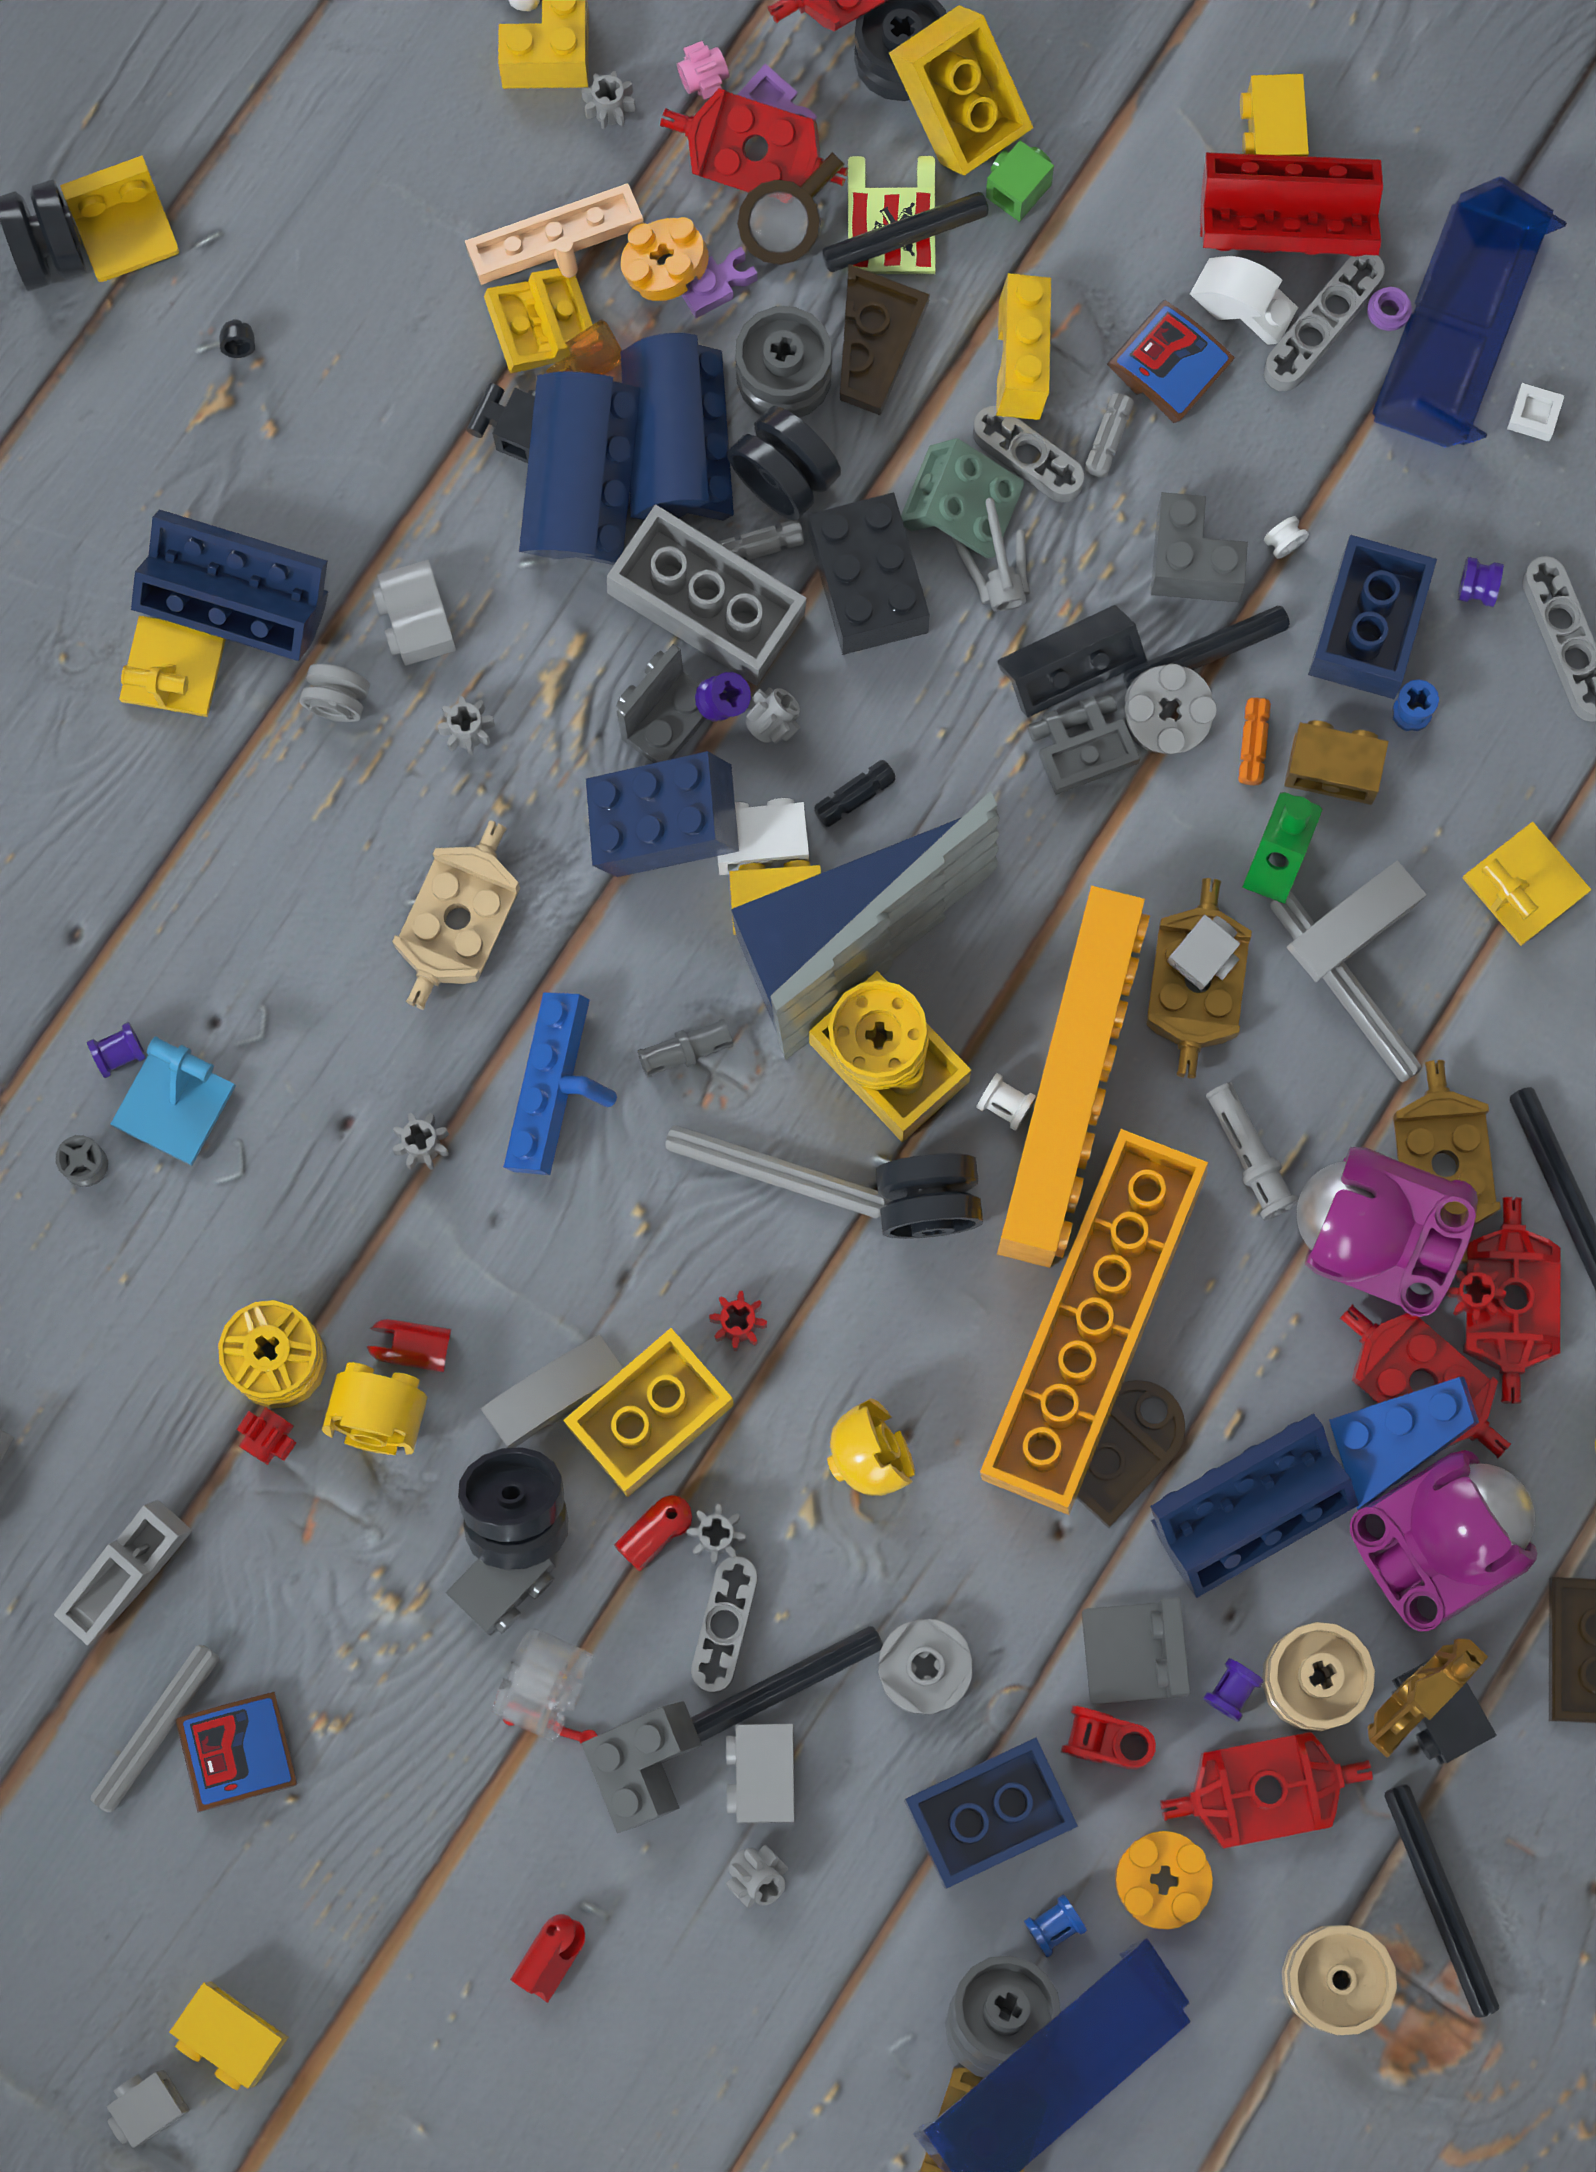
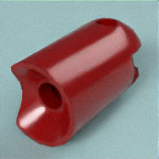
M391 1319L380 1320L370 1328L376 1332L394 1335L392 1348L367 1346L369 1354L376 1360L390 1364L444 1372L451 1329Z
M669 1495L661 1498L614 1544L615 1548L641 1572L674 1537L681 1536L687 1532L693 1518L691 1507L680 1496ZM671 1513L677 1514L676 1518L669 1519L667 1517Z
M557 1914L548 1919L510 1980L528 1993H534L548 2003L585 1944L586 1933L583 1925L565 1914Z

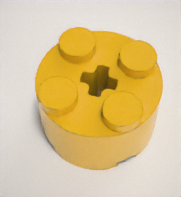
M354 1362L347 1363L345 1371L336 1375L322 1427L323 1433L333 1438L336 1430L346 1435L344 1444L370 1452L396 1455L397 1448L404 1447L406 1455L413 1454L428 1398L423 1391L418 1389L420 1380L404 1373H393L392 1377L389 1378L373 1374L374 1369L367 1365Z

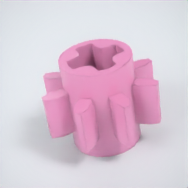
M703 41L683 48L686 57H684L683 61L677 63V69L685 90L688 94L697 91L699 96L702 95L703 100L710 98L718 88L722 89L720 85L722 80L729 78V71L720 49L715 47L709 50Z

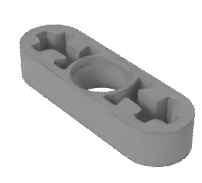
M988 406L976 415L973 436L975 442L983 450L1054 501L1069 502L1080 494L1083 486L1084 472L1076 460L1018 418L996 416V406ZM996 422L1001 423L1002 435L997 432L992 433L990 436L985 434V423L991 426ZM1013 433L1018 434L1012 439ZM1006 438H1008L1011 441L1008 450L1004 449L1006 445ZM1030 444L1037 447L1041 453L1040 459L1033 464L1022 463L1016 456V450L1020 446ZM1048 459H1052L1051 469L1046 468L1044 475H1040L1039 473L1046 467ZM1066 472L1072 475V486L1064 483L1061 487L1055 485L1056 475L1054 473L1061 477Z
M736 1556L735 1558L729 1557L723 1560L715 1572L691 1667L694 1682L705 1692H721L731 1684L734 1678L758 1583L757 1571L754 1565L744 1557ZM735 1566L744 1567V1576L750 1578L748 1585L743 1584L739 1586L736 1600H746L744 1609H740L728 1602L715 1603L718 1594L726 1598L728 1597L730 1584L729 1581L723 1579V1575L725 1572H733ZM729 1611L737 1617L739 1626L733 1636L720 1638L712 1632L711 1621L718 1612ZM707 1639L718 1646H734L731 1656L722 1651L720 1667L727 1671L725 1678L717 1677L714 1684L706 1683V1675L699 1672L701 1664H710L714 1652L713 1649H704Z

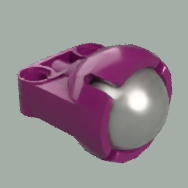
M1350 1147L1343 1162L1329 1165L1318 1171L1309 1179L1300 1194L1297 1204V1224L1303 1240L1309 1247L1305 1265L1320 1276L1341 1282L1400 1305L1410 1315L1418 1317L1428 1316L1435 1312L1443 1300L1468 1246L1476 1218L1477 1192L1465 1181H1449L1366 1147ZM1456 1201L1465 1205L1468 1210L1462 1214H1452L1444 1208V1205L1448 1202ZM1419 1282L1425 1283L1433 1291L1423 1295L1417 1294L1409 1286Z
M1467 1450L1448 1454L1366 1507L1358 1510L1350 1521V1534L1365 1564L1392 1606L1403 1620L1417 1631L1427 1632L1435 1629L1523 1575L1534 1564L1538 1554L1535 1545L1530 1541L1535 1526L1534 1506L1524 1485L1505 1469L1490 1464H1480L1479 1458L1473 1452ZM1369 1514H1376L1384 1521L1385 1533L1382 1538H1376L1367 1531L1366 1519ZM1419 1596H1428L1435 1601L1437 1605L1435 1619H1428L1419 1613L1417 1608Z

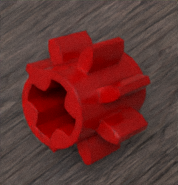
M1475 1263L1472 1273L1468 1275L1457 1269L1454 1277L1460 1283L1459 1288L1451 1287L1446 1292V1296L1457 1298L1458 1300L1453 1314L1456 1316L1463 1311L1472 1314L1473 1324H1477L1480 1314L1485 1311L1491 1316L1496 1317L1499 1311L1492 1303V1300L1503 1299L1506 1296L1505 1290L1495 1289L1494 1282L1497 1280L1499 1272H1492L1489 1276L1481 1273L1479 1263ZM1471 1284H1480V1291L1488 1293L1483 1295L1481 1303H1473L1472 1296L1464 1294V1292L1470 1290Z
M739 1291L737 1300L728 1302L722 1296L719 1297L720 1305L723 1308L721 1314L714 1313L709 1315L710 1322L721 1324L722 1326L716 1332L715 1340L718 1342L727 1337L732 1340L734 1351L738 1350L740 1342L747 1339L756 1346L758 1341L754 1334L755 1329L767 1328L766 1320L755 1318V1313L760 1311L762 1302L758 1300L749 1305L745 1302L743 1291ZM733 1312L738 1316H743L747 1313V1328L741 1330L738 1326H734L731 1329L728 1328L731 1324L729 1315Z
M264 1407L258 1417L248 1411L236 1429L245 1436L239 1447L266 1465H269L274 1456L285 1461L296 1445V1442L288 1437L294 1425Z

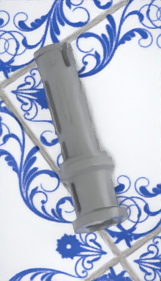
M1232 1082L1223 1084L1207 1093L1206 1098L1219 1118L1220 1124L1245 1170L1242 1173V1180L1246 1186L1252 1187L1263 1208L1260 1213L1263 1220L1275 1218L1297 1206L1299 1199L1297 1195H1291L1279 1172L1282 1169L1279 1160H1276L1275 1157L1270 1158L1256 1129L1239 1100Z

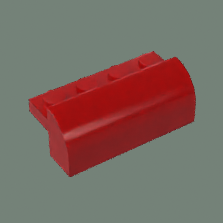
M1206 152L1200 210V237H1203V248L1219 251L1235 249L1259 250L1264 253L1283 251L1303 252L1309 255L1330 253L1347 254L1354 257L1363 255L1379 256L1381 246L1379 210L1383 191L1381 160Z

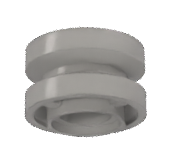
M313 664L309 666L306 680L313 687H306L302 690L299 700L300 704L314 714L329 720L339 722L359 721L363 705L356 699L367 697L370 683L356 672L332 664Z

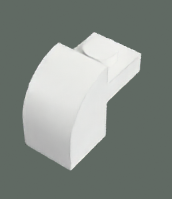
M1235 256L1209 258L1190 293L1217 320L1240 318L1268 345L1277 344L1282 339L1298 309L1279 289L1282 282L1279 276L1256 262Z

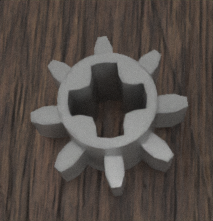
M613 71L610 75L603 76L595 73L593 75L594 82L592 87L582 88L583 101L587 103L584 107L586 118L596 117L601 122V129H605L607 125L617 123L620 126H624L626 112H635L636 110L635 99L630 97L633 94L631 81H626L622 84L620 79L617 78L616 71Z
M769 687L765 692L759 689L751 697L748 706L751 711L746 715V725L752 735L758 740L765 743L773 741L777 744L781 739L787 741L800 729V726L795 721L800 716L799 704L786 690L776 688L773 691Z
M459 696V703L452 708L448 706L442 707L447 722L440 723L437 727L440 735H451L447 742L450 751L460 746L466 748L469 755H473L474 747L480 743L484 745L490 744L489 736L485 729L494 727L495 723L493 716L481 717L485 710L482 700L473 705L466 703L463 696ZM471 720L470 730H461L462 721Z
M409 1113V1123L404 1128H393L395 1134L401 1138L402 1143L395 1145L392 1149L395 1155L408 1153L406 1165L409 1169L412 1170L417 1162L426 1163L427 1167L432 1170L434 1169L432 1160L438 1154L441 1156H448L449 1154L447 1149L440 1144V1140L449 1135L446 1127L434 1130L435 1117L432 1113L426 1116L425 1121L416 1120L415 1116ZM423 1133L426 1137L427 1147L423 1150H419L415 1145V1135Z
M717 1504L715 1514L708 1517L698 1510L696 1513L701 1521L699 1528L687 1529L689 1536L699 1537L700 1543L693 1549L694 1555H699L706 1550L711 1553L712 1565L717 1564L718 1554L727 1552L730 1557L735 1558L736 1553L732 1547L734 1540H746V1534L734 1532L733 1526L740 1520V1515L737 1513L727 1519L722 1516L721 1504ZM714 1523H721L723 1531L730 1533L729 1538H722L720 1540L719 1546H712L710 1538L703 1536L704 1531H712Z
M764 1845L759 1852L755 1848H746L738 1852L732 1859L729 1872L733 1878L726 1883V1886L747 1908H751L755 1902L759 1905H769L776 1901L783 1893L785 1880L781 1875L788 1870V1867L767 1845Z

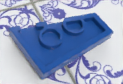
M1458 1377L1329 1419L1344 1469L1353 1484L1359 1504L1357 1510L1375 1501L1376 1497L1392 1485L1399 1483L1412 1470L1431 1456L1438 1454L1479 1423L1465 1377Z

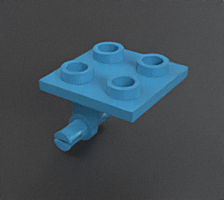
M155 1036L147 1048V1054L149 1055L110 1124L193 1166L236 1085L212 1073L214 1065L192 1055L190 1048L184 1045H180L177 1048Z

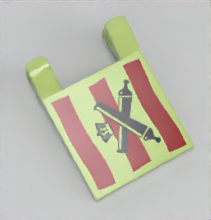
M862 156L849 157L848 239L935 207V158L933 156L918 157L917 188H865V158ZM935 235L852 266L874 274H935Z

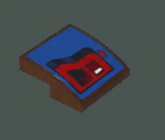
M1163 300L1109 360L1107 365L1136 395L1144 393L1173 423H1176L1187 414L1235 357L1188 315L1166 300Z
M275 1692L224 1704L175 1719L198 1813L297 1785Z

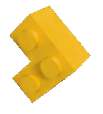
M542 0V23L499 24L498 65L503 89L588 87L589 9L587 0Z

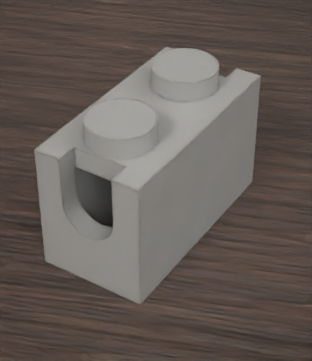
M793 1724L735 1725L736 1736H726L727 1765H736V1784H727V1813H736V1823L738 1824L795 1823Z

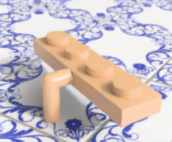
M627 183L465 240V244L481 285L556 259L562 275L571 278L578 271L575 257L576 251L627 234L634 226L644 222L630 186Z

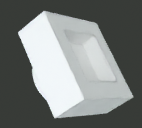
M1522 383L1507 429L1549 442L1556 426L1564 395Z

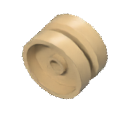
M1315 1622L1295 1628L1272 1646L1263 1664L1262 1679L1264 1682L1262 1686L1268 1704L1281 1720L1299 1730L1321 1732L1349 1723L1365 1709L1373 1693L1375 1669L1368 1649L1355 1634L1337 1624ZM1314 1669L1323 1673V1685L1320 1683L1313 1686L1310 1682L1309 1677L1315 1673Z
M1349 1925L1319 1926L1301 1935L1288 1950L1282 1968L1283 1993L1292 2011L1308 2026L1334 2035L1360 2034L1376 2026L1391 2009L1397 1990L1395 1965L1386 1947L1369 1932ZM1339 1970H1343L1342 1978L1347 1981V1986L1344 1989L1335 1987L1332 1982L1334 1973Z

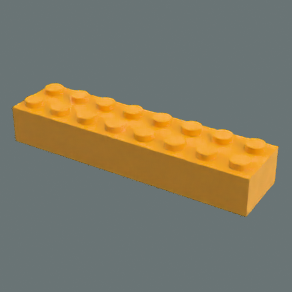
M1091 885L997 1255L1051 1268L1054 1256L1061 1258L1064 1256L1073 1224L1072 1222L1064 1221L1066 1212L1074 1214L1084 1178L1075 1176L1077 1168L1086 1169L1095 1137L1094 1133L1087 1132L1088 1124L1097 1125L1106 1089L1098 1088L1099 1081L1107 1083L1117 1050V1045L1109 1044L1110 1038H1119L1128 1002L1120 1000L1121 995L1129 996L1138 967L1139 958L1131 957V953L1140 954L1150 915L1142 913L1144 898Z
M1120 1129L980 1470L983 1481L1070 1515L1206 1179L1208 1162Z

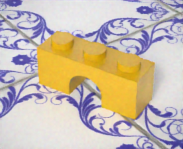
M1007 274L999 300L998 340H1003V353L997 376L996 416L1040 420L1049 395L1050 277Z

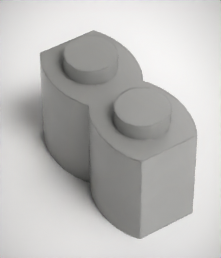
M429 560L377 574L381 588L374 589L373 594L380 616L389 613L393 628L386 629L385 634L392 656L401 653L404 665L406 666L456 651Z

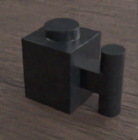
M489 383L466 430L469 434L482 438L488 425L494 426L495 429L492 434L496 450L528 463L535 390H529L527 393L514 388L506 406H503L499 403L505 392L504 389L496 384Z

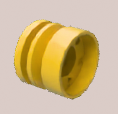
M882 980L860 983L846 991L832 1009L828 1031L834 1058L844 1075L858 1085L876 1090L895 1088L913 1078L924 1064L929 1047L925 1013L915 996L899 984ZM877 1030H885L887 1038L892 1039V1041H885L883 1049H875L873 1041L868 1040V1038H874Z
M275 1300L254 1302L238 1310L224 1326L218 1343L219 1364L227 1380L254 1403L272 1409L292 1407L308 1399L321 1384L327 1367L326 1346L318 1330L296 1308ZM268 1342L275 1347V1351L278 1354L272 1361L264 1356L265 1353L262 1349L263 1345Z

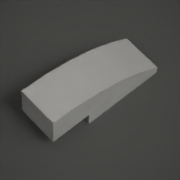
M1397 860L1313 924L1286 948L1313 980L1317 982L1371 943L1381 932L1408 914L1427 894Z
M599 1334L534 1372L480 1409L507 1448H516L548 1424L552 1426L582 1405L618 1374L623 1367Z
M159 1500L143 1505L119 1538L106 1546L54 1613V1616L86 1645H91L155 1577L192 1532V1529Z

